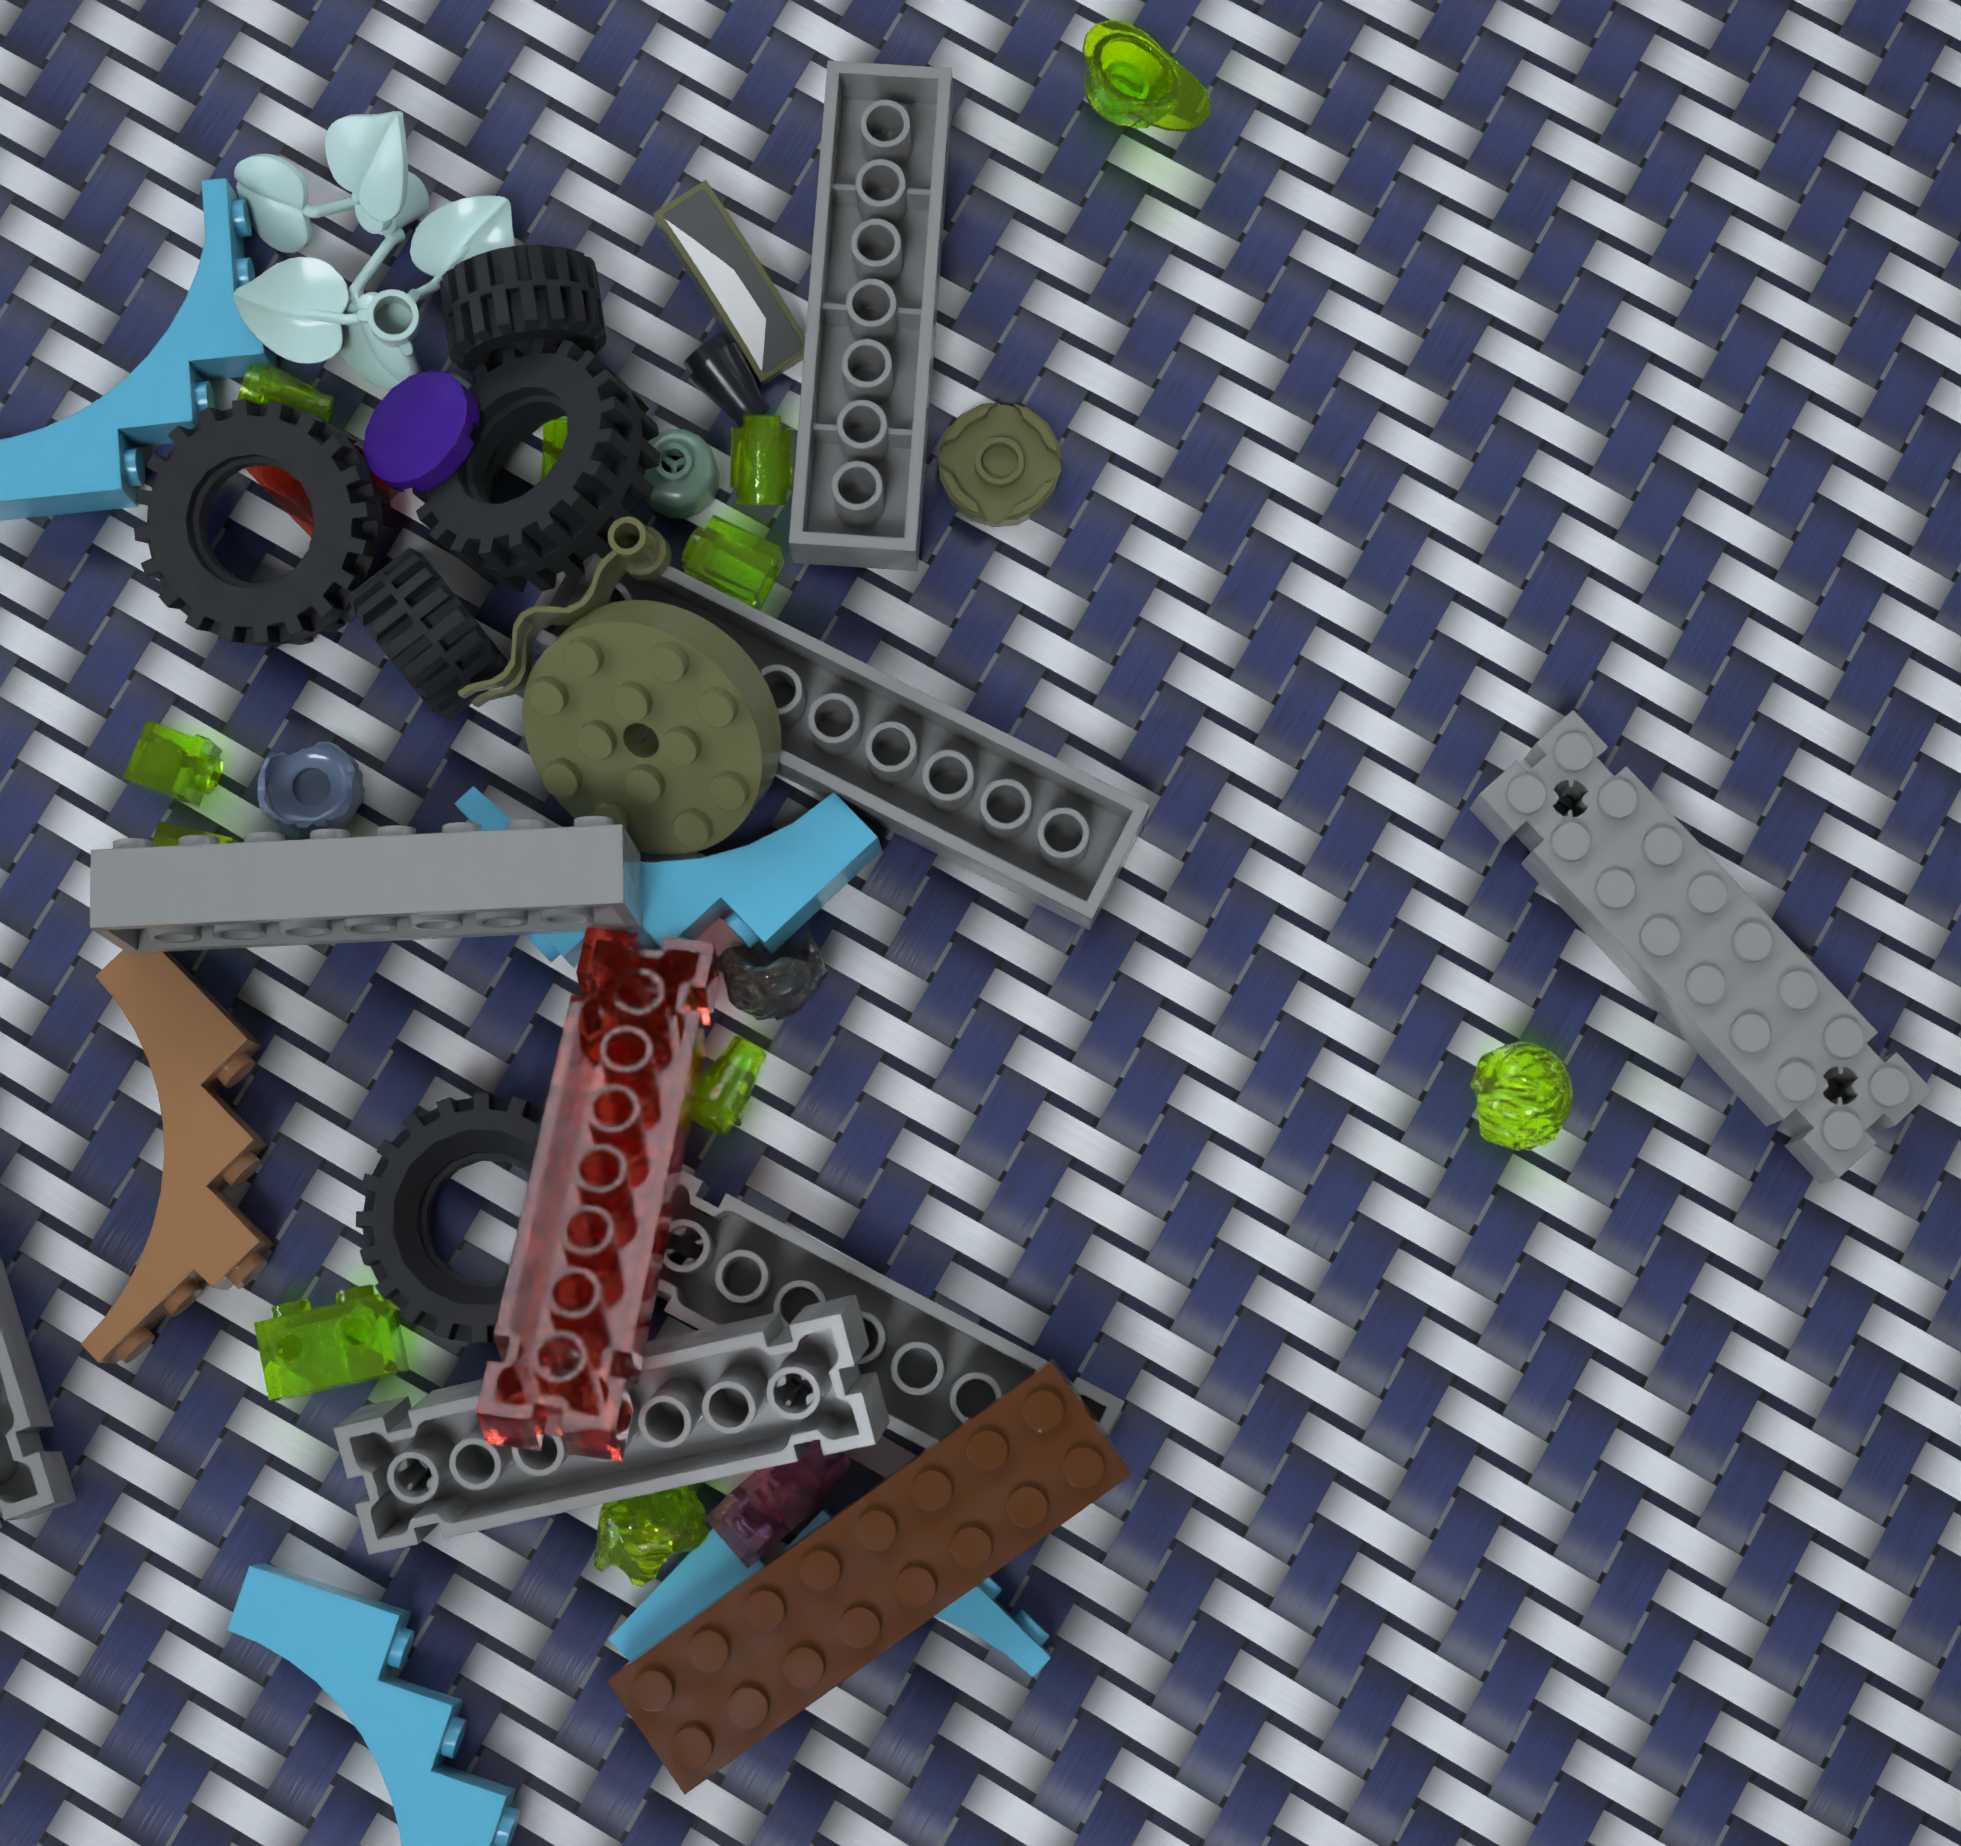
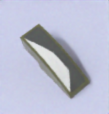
M706 180L653 213L658 231L691 277L695 290L730 341L738 343L750 370L761 386L804 359L805 336L755 253Z

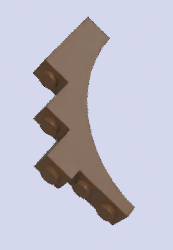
M122 950L96 975V978L117 1001L131 1023L148 1058L158 1091L164 1141L161 1192L153 1226L142 1256L125 1289L109 1312L81 1343L98 1363L116 1364L121 1359L124 1363H128L139 1356L154 1340L155 1335L150 1330L168 1313L173 1317L179 1315L199 1297L202 1289L197 1284L204 1279L212 1288L228 1290L233 1285L238 1289L246 1286L264 1269L267 1261L262 1256L274 1245L222 1191L228 1184L232 1188L239 1186L258 1169L261 1160L257 1156L268 1144L216 1092L222 1085L230 1088L240 1082L254 1067L255 1061L251 1057L262 1046L170 951L127 953Z

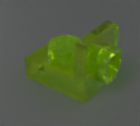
M146 720L123 778L129 783L199 808L204 794L210 795L217 787L221 778L223 760L219 758L222 749L204 736L196 734L193 737Z

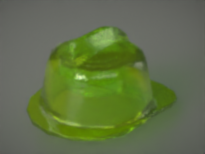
M1107 20L1095 24L1085 35L1082 49L1087 66L1083 81L1085 96L1093 110L1104 120L1117 126L1135 129L1154 126L1167 131L1187 132L1198 128L1207 120L1210 115L1211 102L1205 88L1143 30L1127 22Z

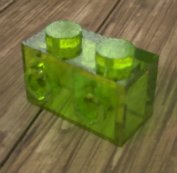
M374 1285L338 1291L335 1293L337 1304L316 1309L311 1308L310 1299L271 1307L273 1319L254 1323L268 1399L272 1401H285L410 1372L397 1307L389 1299H384L380 1294L375 1295Z

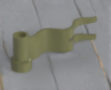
M621 517L614 521L608 531V542L613 550L597 566L590 588L581 601L566 608L534 606L521 612L513 625L511 660L504 671L490 680L465 686L458 691V695L465 699L475 692L499 688L507 684L503 688L481 693L474 698L472 704L480 707L490 700L511 696L523 689L531 673L533 642L539 632L550 625L570 626L587 612L609 604L615 585L626 573L641 581H649L660 577L667 570L671 561V549L667 540L653 527L643 525L634 517Z

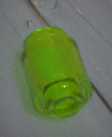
M746 414L744 415L743 426L731 427L730 487L736 488V503L786 504V490L792 489L794 429L781 428L780 415Z

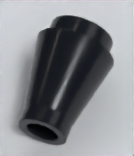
M723 333L705 342L684 361V365L691 373L688 380L728 414L741 430L752 425L770 410L771 407L763 398L738 343L734 342L731 344Z

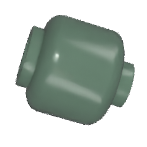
M667 429L659 432L658 436L648 441L661 455L660 465L645 471L644 478L654 486L650 499L644 500L655 512L668 518L687 519L698 515L713 502L719 489V470L711 447L699 435L685 429Z

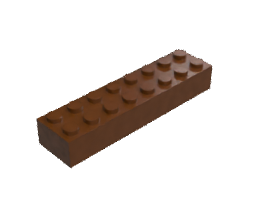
M1053 1358L622 1666L607 1682L685 1795L1131 1475V1467Z

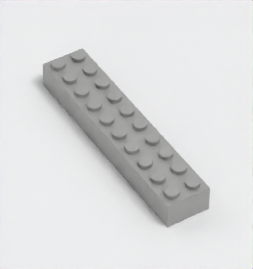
M596 553L585 559L583 564L586 574L575 580H572L564 572L555 574L554 588L542 591L535 606L566 608L581 601L590 588L597 566L603 559ZM668 566L667 570L660 577L653 580H637L626 573L617 582L609 604L626 600H649L683 608L703 617L723 630L748 654L766 680L778 710L782 742L777 774L824 798L835 792L854 813L1091 930L1147 820L1150 809L1149 804L671 566ZM550 625L542 629L533 642V652L542 655L569 626Z

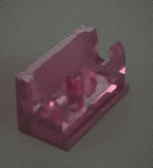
M814 1440L797 1462L756 1470L730 1492L704 1519L748 1569L839 1489L835 1483L850 1468V1459L847 1455L840 1456L835 1462H832L823 1455L820 1448V1440Z

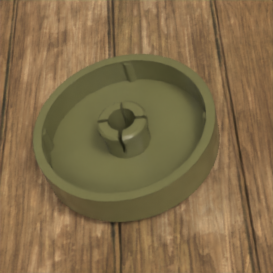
M626 600L606 604L587 612L570 625L543 652L535 663L525 687L522 708L524 735L532 761L547 791L575 819L584 816H605L612 818L614 825L622 824L639 852L656 855H681L701 851L716 845L732 834L747 818L768 791L778 769L782 742L780 720L773 695L758 667L748 654L723 630L703 617L674 605L649 600ZM648 728H651L653 731L640 743L638 739Z

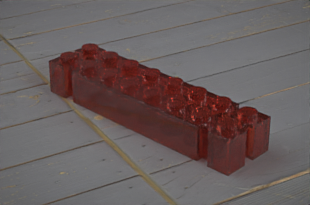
M586 927L576 971L581 996L571 995L494 1331V1338L502 1362L487 1361L476 1415L486 1444L541 1451L544 1435L563 1437L568 1455L622 1462L633 1412L627 1383L638 1384L706 1051L703 1025H711L720 978L716 946L713 942L664 936L661 950L640 948L638 933ZM573 1369L572 1372L568 1371L567 1375H561L562 1370Z

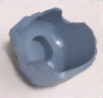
M328 741L317 742L312 747L302 748L298 752L288 755L284 752L279 754L273 752L266 757L261 766L257 785V798L263 817L273 829L291 840L310 839V832L313 830L345 829L352 821L359 806L363 803L365 792L363 773L359 770L358 763L339 746Z

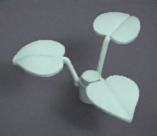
M401 111L381 114H351L336 120L328 128L325 137L327 162L337 183L352 192L349 198L322 205L307 204L309 190L303 173L291 162L276 155H252L241 160L235 167L234 177L237 180V192L239 199H246L248 202L252 227L264 242L278 251L295 253L308 246L312 239V226L309 217L320 218L354 208L358 222L367 232L385 236L383 242L350 285L349 296L351 300H349L348 306L344 311L346 314L356 313L360 309L368 308L370 301L378 293L367 292L364 294L366 284L392 248L405 240V233L402 227L421 218L429 209V196L424 184L415 174L408 171L406 133L403 112ZM369 324L341 325L343 344L340 353L348 365L364 379L390 391L393 387L411 376L400 348L389 347L379 342L373 335Z
M473 196L451 202L430 213L415 230L411 241L410 255L414 265L423 273L433 276V279L418 289H411L407 294L395 289L384 290L372 298L367 309H360L356 313H344L349 303V291L343 277L332 265L312 257L290 258L275 264L251 282L237 288L233 293L234 302L242 319L257 339L286 360L300 364H318L334 358L342 348L343 332L341 325L354 326L366 323L369 324L373 335L379 342L389 347L400 348L410 375L422 373L411 345L421 327L417 303L440 289V281L443 280L442 276L446 271L454 268L456 264L484 252L515 246L511 204L507 198L501 196ZM449 373L467 389L472 386L460 375Z

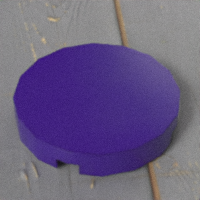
M433 370L411 375L393 387L376 406L365 430L363 452L368 468L392 489L405 492L404 489L413 487L419 492L432 489L449 478L468 457L475 442L469 437L473 429V422L479 426L480 411L474 394L449 373Z

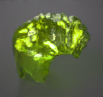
M1511 1043L1482 1055L1471 1080V1089L1475 1090L1478 1102L1475 1111L1478 1113L1480 1135L1488 1142L1517 1151L1522 1149L1531 1150L1537 1146H1544L1556 1138L1570 1115L1574 1097L1571 1077L1562 1060L1552 1051L1535 1043Z
M688 1486L602 1504L598 1515L594 1566L601 1572L606 1571L611 1565L616 1566L626 1573L632 1585L643 1587L649 1581L657 1578L661 1564L667 1562L668 1557L697 1549L707 1539L710 1531L705 1523L706 1515L702 1503Z

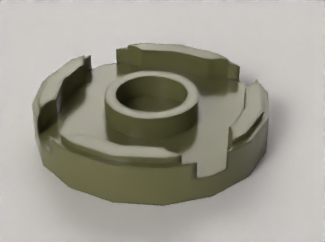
M998 402L986 403L961 414L945 432L938 456L940 485L951 505L970 521L990 527L1019 525L1038 515L1054 497L1061 476L1060 446L1050 426L1029 408L1016 404L1013 407L998 405Z

